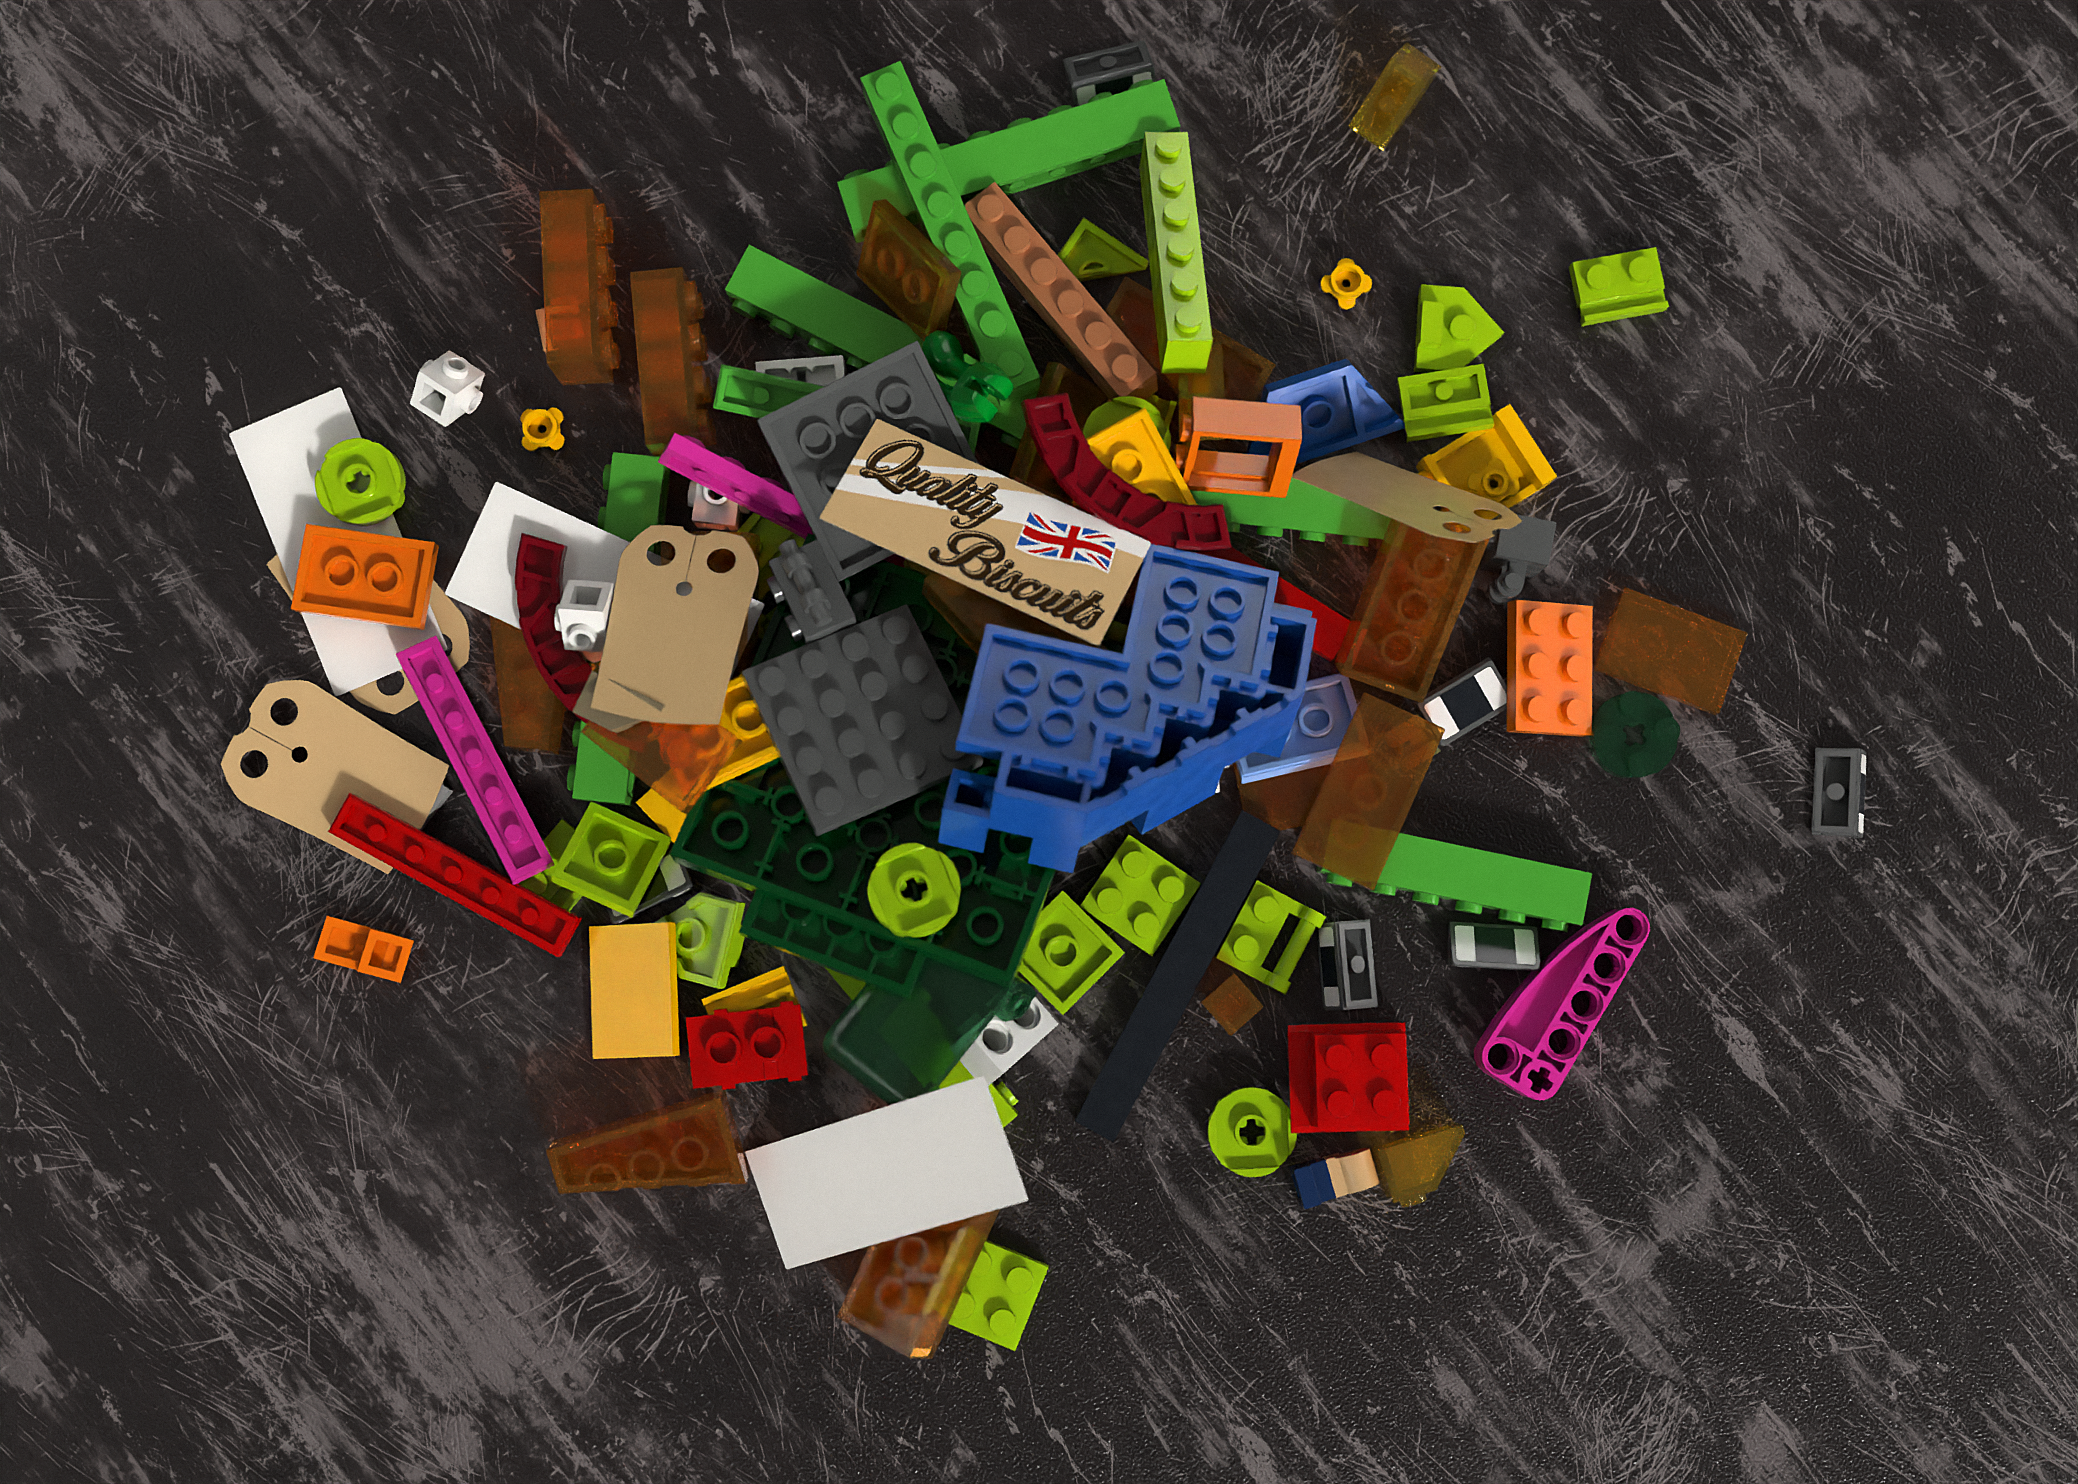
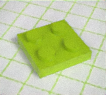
M591 801L551 875V882L632 918L670 845L671 837Z
M1128 835L1080 905V908L1150 956H1153L1201 883L1131 835Z
M1062 890L1041 911L1019 972L1064 1015L1125 952Z
M966 1232L933 1318L1016 1351L1049 1265Z

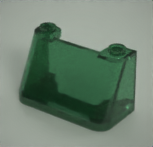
M926 957L910 999L866 983L825 1035L823 1051L826 1056L889 1106L941 1089L939 1085L994 1016L1004 1022L1022 1017L1038 993L1018 975L1012 989Z

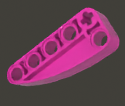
M1635 908L1611 910L1581 928L1540 962V970L1532 971L1522 981L1492 1019L1474 1050V1060L1477 1067L1522 1096L1535 1100H1546L1553 1097L1647 940L1650 932V923L1646 915ZM1622 916L1629 918L1633 924V933L1627 940L1618 936L1616 931L1617 921ZM1602 953L1611 961L1610 973L1604 978L1599 977L1594 970L1595 958ZM1582 991L1589 999V1007L1584 1014L1579 1016L1573 1011L1571 1000L1577 992ZM1561 1029L1567 1037V1044L1562 1052L1556 1054L1549 1046V1037L1553 1031ZM1500 1043L1507 1051V1059L1501 1067L1494 1068L1488 1061V1052L1493 1045ZM1530 1071L1539 1072V1077L1543 1080L1541 1087L1532 1086L1533 1082L1527 1078Z

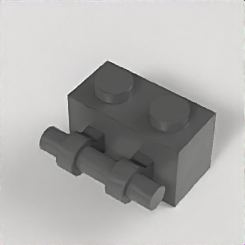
M1516 514L1522 520L1521 523L1511 529H1495L1492 531L1493 537L1477 542L1475 555L1482 557L1479 570L1499 573L1498 578L1493 580L1487 589V595L1493 603L1503 605L1509 602L1522 591L1525 579H1532L1549 565L1556 522Z
M793 539L783 542L779 546L782 555L768 561L773 576L766 579L776 603L785 601L791 615L784 619L794 641L797 642L803 639L805 645L857 625L855 615L818 539L799 548Z

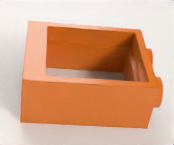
M1193 397L1189 415L1182 414L1179 441L1183 442V445L1175 444L1173 460L1189 490L1286 498L1302 442L1301 406ZM1201 436L1272 442L1269 456L1198 450Z

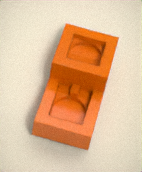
M327 915L313 958L401 983L414 940Z

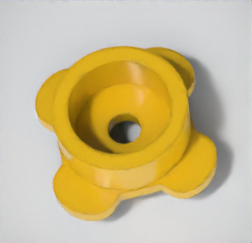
M1343 258L1339 260L1337 267L1331 275H1325L1322 278L1320 286L1323 292L1331 293L1338 300L1340 308L1351 309L1355 305V299L1361 293H1366L1371 289L1372 280L1370 276L1364 275L1363 270L1353 260ZM1347 280L1350 282V286L1344 287L1342 282Z
M555 407L548 410H525L520 417L522 430L525 435L521 441L523 447L531 452L536 451L539 447H550L553 450L560 449L565 442L560 429V423L564 419L563 413ZM546 426V432L540 433L539 428Z
M1496 458L1489 460L1484 470L1480 473H1472L1467 480L1469 489L1473 490L1475 495L1498 503L1507 496L1516 495L1520 488L1519 481L1511 478L1505 471L1504 462ZM1490 481H1496L1497 487L1492 488Z

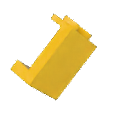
M1511 404L1497 411L1492 416L1494 419L1493 428L1468 432L1434 454L1426 455L1415 466L1418 470V475L1475 494L1467 485L1468 477L1472 473H1480L1484 470L1489 460L1500 459L1505 464V471L1511 478L1517 479L1520 484L1516 495L1507 496L1500 501V504L1509 509L1543 489L1557 477ZM1490 481V486L1496 488L1497 482ZM1442 506V509L1439 510L1440 512H1449V509ZM1485 509L1473 511L1475 515L1490 520L1500 515ZM1454 522L1444 523L1452 532H1471V529L1463 524Z

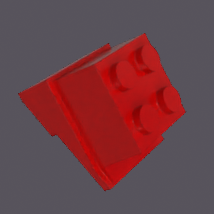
M1405 1022L1287 1025L1290 1133L1409 1130Z

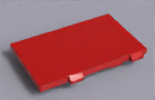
M793 1000L780 1002L779 1007L729 1013L728 1009L725 1008L714 1010L712 1015L686 1017L693 1089L721 1085L722 1090L736 1088L737 1083L788 1078V1082L801 1081L802 1076L808 1075L801 1004L794 1005Z

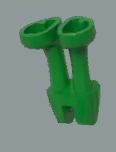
M936 330L925 338L922 351L931 369L944 379L957 381L953 387L936 377L948 404L951 405L954 411V415L967 422H990L998 410L986 399L987 396L992 395L1005 401L1014 389V384L1005 372L995 364L985 361L981 363L976 362L973 365L966 363L959 340L955 335L946 331Z

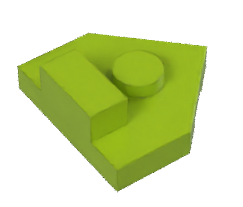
M1421 284L1418 296L1414 372L1429 373L1465 367L1496 342L1504 332L1465 288Z
M700 892L686 901L685 905L655 922H675L677 974L679 978L717 989L726 988L730 967H738L745 938L739 934L745 902Z

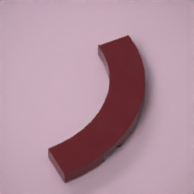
M1068 393L1026 399L1021 402L1027 428L1047 469L1061 488L1090 515L1120 530L1123 529L1143 538L1154 545H1162L1188 552H1210L1232 548L1223 504L1187 505L1158 500L1141 493V490L1124 481L1111 469H1107L1091 451V446L1079 428L1071 408Z
M522 533L515 570V590H517L520 627L528 651L541 676L563 705L573 711L591 672L596 671L581 651L564 650L562 631H556L555 611L563 596V569L568 546ZM575 714L600 735L627 748L646 753L653 730L650 721H641L634 724L631 728L615 733Z

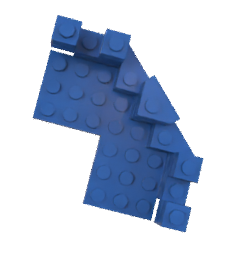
M1151 544L1142 562L1122 654L986 624L957 738L956 750L1001 760L997 778L953 768L942 810L938 843L983 853L989 828L1033 838L1028 863L1073 873L1078 850L1082 846L1131 820L1141 835L1214 795L1223 768L1252 752L1280 758L1305 693L1317 619L1311 618V610L1274 602L1279 576L1277 571Z

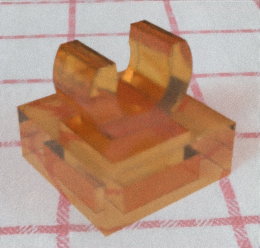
M1232 973L1200 1002L1229 1036H1232L1264 1007L1235 973Z

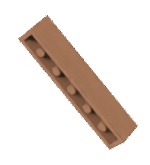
M995 182L964 205L985 252L1111 401L1121 396H1133L1146 400L1158 390L1156 371Z

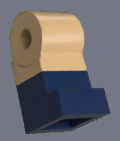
M1370 1148L1356 1149L1341 1154L1335 1153L1289 1166L1298 1201L1303 1209L1321 1205L1322 1202L1363 1191L1379 1184Z

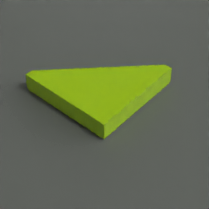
M1085 218L1082 219L1057 255L1079 282L1142 271L1146 269L1149 263L1147 259Z

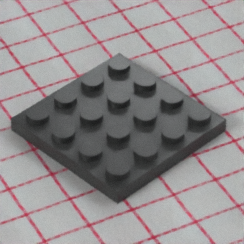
M918 341L756 420L816 540L818 539L838 582L895 554L890 550L820 519L821 513L877 419L977 463Z
M907 604L742 671V679L816 836L945 782L951 778L953 768L968 772L982 766V756L956 750L957 738L963 717Z

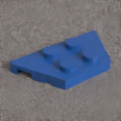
M1347 358L1266 384L1260 402L1301 406L1302 442L1295 464L1405 428L1404 422ZM1249 440L1246 454L1269 456L1272 442Z

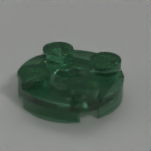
M1628 691L1607 699L1593 713L1592 735L1590 736L1592 748L1590 750L1595 761L1609 774L1619 778H1642L1659 772L1670 762L1677 748L1680 726L1674 719L1670 709L1661 700L1647 693ZM1626 725L1630 728L1636 725L1641 728L1640 735L1643 738L1641 744L1635 742L1628 746L1624 742L1627 735L1622 730Z

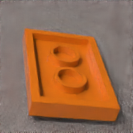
M306 524L291 609L302 613L424 630L439 545L435 542Z
M1527 600L1507 602L1506 732L1578 737L1592 735V606Z

